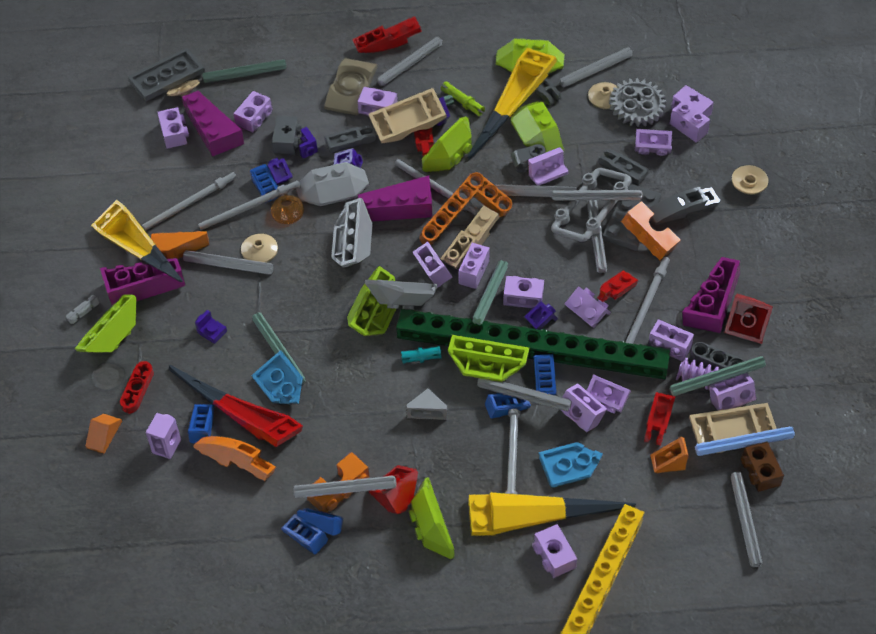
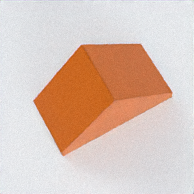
M106 414L91 419L86 448L105 454L122 423V419Z
M680 437L650 454L655 473L685 470L688 452L684 437Z

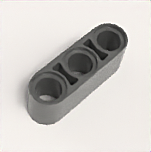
M703 342L695 343L692 346L690 363L695 360L698 367L703 362L704 369L710 364L711 371L716 366L720 370L744 362L743 359Z

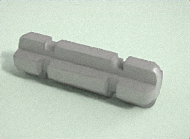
M95 295L90 296L87 299L88 301L82 302L73 309L74 312H69L65 316L66 320L70 324H74L78 321V317L82 318L91 311V307L95 308L100 303L99 299Z

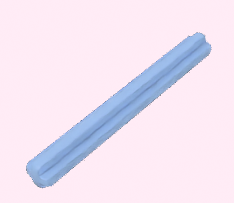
M789 426L696 444L695 451L698 456L744 448L767 441L770 443L791 439L795 434L793 427Z

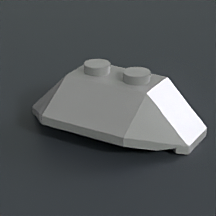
M345 162L311 170L299 181L300 187L296 191L299 201L323 206L356 198L358 194H361L369 186L365 170Z
M362 198L346 202L344 205L345 209L341 212L334 225L331 258L342 267L359 263L370 256L372 221Z
M365 280L366 286L379 304H387V308L399 309V305H402V309H414V306H422L435 294L437 284Z

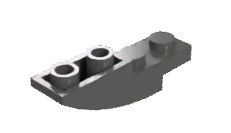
M696 187L666 198L649 209L654 213V216L651 218L653 223L658 225L685 218L691 212L718 206L720 200L712 187L703 190L700 187Z

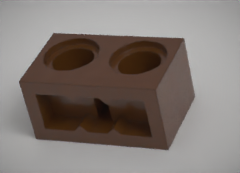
M768 441L745 447L743 456H741V462L743 467L747 468L750 482L752 485H755L757 491L760 492L781 486L784 474Z

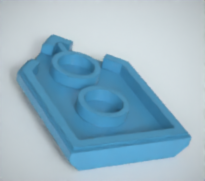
M280 350L251 376L272 403L299 404L303 377Z
M578 442L538 453L551 488L590 478L603 456V453L596 450L594 452Z

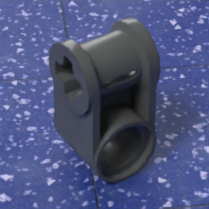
M536 144L513 151L511 159L516 171L519 173L528 171V160L546 153L545 147Z

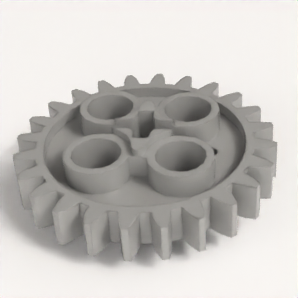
M636 78L635 82L629 79L628 83L623 80L622 85L618 83L617 87H614L610 94V110H614L613 115H618V120L623 118L624 124L629 121L630 126L633 123H636L637 127H639L640 123L646 126L647 122L652 125L653 121H658L659 117H662L663 112H665V95H661L662 90H657V85L652 87V82L646 84L645 79L642 82H639L638 78Z

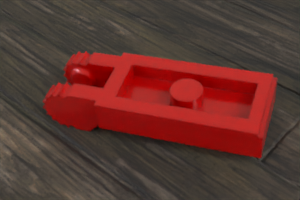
M655 393L646 426L647 431L644 442L649 443L652 435L651 432L655 430L659 431L656 445L661 446L673 409L674 396Z

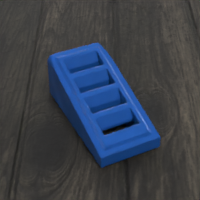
M266 164L250 170L251 179L261 196L277 189L278 186Z
M535 355L533 365L536 391L556 396L553 355ZM551 385L550 388H540V386Z
M502 393L490 394L485 401L490 418L508 415L511 409L525 410L530 408L531 405L529 401L520 398L521 403H518L516 397Z
M194 405L188 429L190 443H196L203 437L211 436L214 405Z
M309 508L297 511V516L332 536L341 533L342 516Z
M294 514L281 528L283 532L314 555L328 541L324 531L300 518L297 514ZM299 523L300 525L294 531H292V529Z

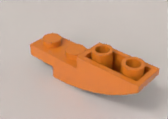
M209 436L203 437L193 446L201 454L211 457L220 465L228 467L235 463L239 468L249 471L256 478L264 481L276 469V466L259 457L262 450L236 439Z

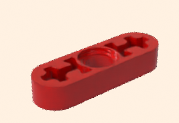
M147 361L139 362L135 366L121 396L120 405L125 413H134L138 410L154 375L152 365ZM133 385H142L141 389L136 391L132 390Z

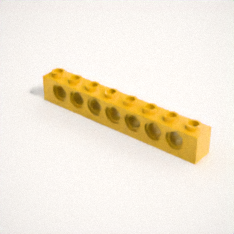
M624 504L561 634L590 633L642 525L643 511Z

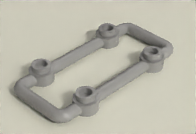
M597 168L592 173H587L583 176V185L579 190L594 189L597 186L596 179L599 175L623 181L617 182L613 190H628L632 180L627 174L605 168ZM609 200L596 218H590L586 223L587 230L584 234L559 228L561 225L569 223V214L579 202L570 201L565 209L561 208L556 211L555 222L551 226V231L556 235L585 242L592 235L601 232L602 221L618 200Z

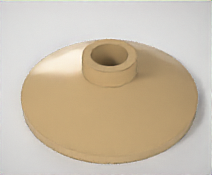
M199 80L185 82L170 89L167 95L181 97L188 95L200 82Z
M607 82L595 84L588 92V99L598 108L610 109V94L613 88L617 86Z
M745 165L733 172L732 183L742 193L758 194L766 189L768 176L762 169L756 166Z
M267 234L252 235L241 246L243 258L252 261L267 263L278 252L276 240Z

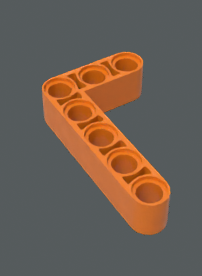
M474 172L468 176L425 225L419 236L420 242L422 244L429 242L432 245L474 197L485 207L498 213L499 217H504L508 214L512 207V201L483 175ZM471 180H475L478 186L472 185ZM485 192L491 193L492 197H487ZM459 193H464L467 199L461 198ZM499 204H504L506 209H501ZM448 206H453L456 212L449 211ZM436 220H443L444 225H439ZM425 232H430L433 238H427Z

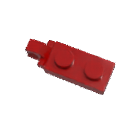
M432 128L414 132L416 149L418 152L422 151L423 157L429 153V150L434 145Z
M623 270L602 284L597 298L602 302L610 297L616 300L637 285L638 279Z

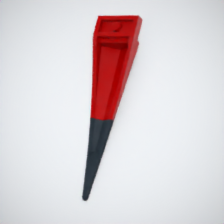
M169 365V371L260 440H266L277 447L302 431L303 425L286 414L236 398Z

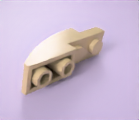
M483 205L466 230H461L441 257V261L455 269L460 267L471 243L482 245L490 235V229L498 220L499 214Z

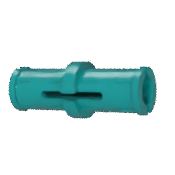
M440 346L425 349L418 347L417 350L401 351L403 364L416 361L423 363L424 360L441 359Z

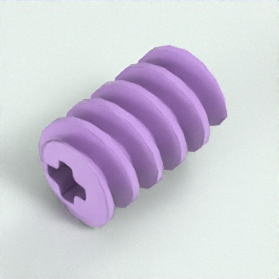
M685 358L681 362L676 380L682 376L683 382L688 378L692 379L717 371L719 367L716 366L711 371L710 364L704 369L703 362L697 367L695 360L688 364V358Z

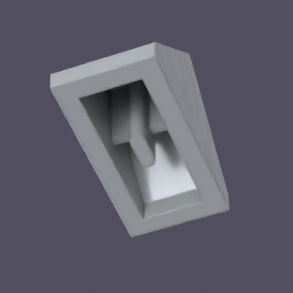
M426 389L407 404V418L447 420V405L431 390Z

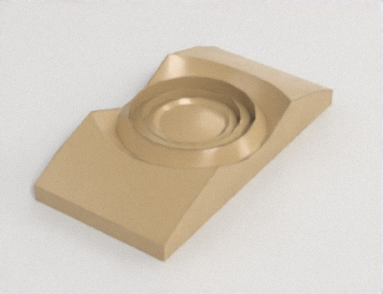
M434 88L368 114L381 143L402 140L410 133L429 129L447 117Z
M768 403L693 414L689 417L697 444L777 429Z

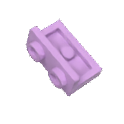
M636 129L635 152L643 155L651 152L657 153L660 156L670 154L672 150V131Z
M560 147L528 160L529 176L537 186L568 174V169L564 166L563 150Z
M578 286L565 302V305L595 328L605 314L610 315L611 312L607 309L609 305L601 300L597 301L594 299L593 296L595 294L588 288L583 290Z
M593 375L586 390L604 405L607 411L614 414L616 411L622 412L631 392L627 388L596 375Z

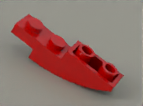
M414 16L387 29L380 26L352 40L358 53H374L402 46L408 43L407 38L422 32Z

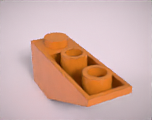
M207 231L151 234L152 241L166 259H179L183 257L186 250L195 252L209 245Z

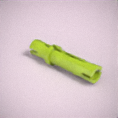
M449 82L443 83V85L448 87L447 89L441 85V91L447 95H452L453 99L462 104L466 110H471L477 116L483 114L478 109L483 112L485 111V107L477 103L473 97H468Z

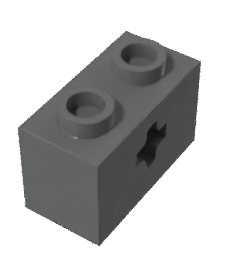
M277 116L272 139L274 154L295 155L296 148H299L298 135H301L300 129H302V125L298 122V117Z

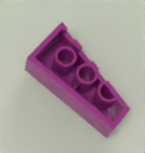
M199 91L182 96L185 112L212 157L244 144L242 129Z
M429 175L358 194V198L363 199L372 222L433 217Z
M720 258L710 272L708 279L700 286L698 293L692 297L688 307H685L682 311L683 326L721 333L740 276V260Z
M177 258L167 260L182 278L183 282H179L150 264H142V262L135 263V266L132 267L118 265L116 269L107 270L106 267L100 268L111 305L113 306L118 302L122 295H135L136 301L186 286Z

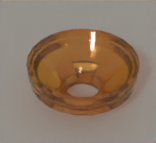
M293 195L280 196L271 205L273 219L281 224L295 223L304 214L302 201ZM283 201H290L291 205L283 206L281 203Z

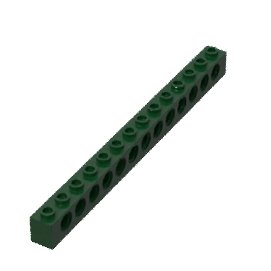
M401 309L396 327L398 339L449 346L452 335L528 347V359H534L535 355H553L554 363L665 380L670 349H664L663 347H651L643 344H631L623 341H611L604 338H591L584 335H571L564 332H551L545 329L538 330L525 326L518 327L483 321L481 325L474 324L470 318L439 315L431 312L425 313L412 309Z

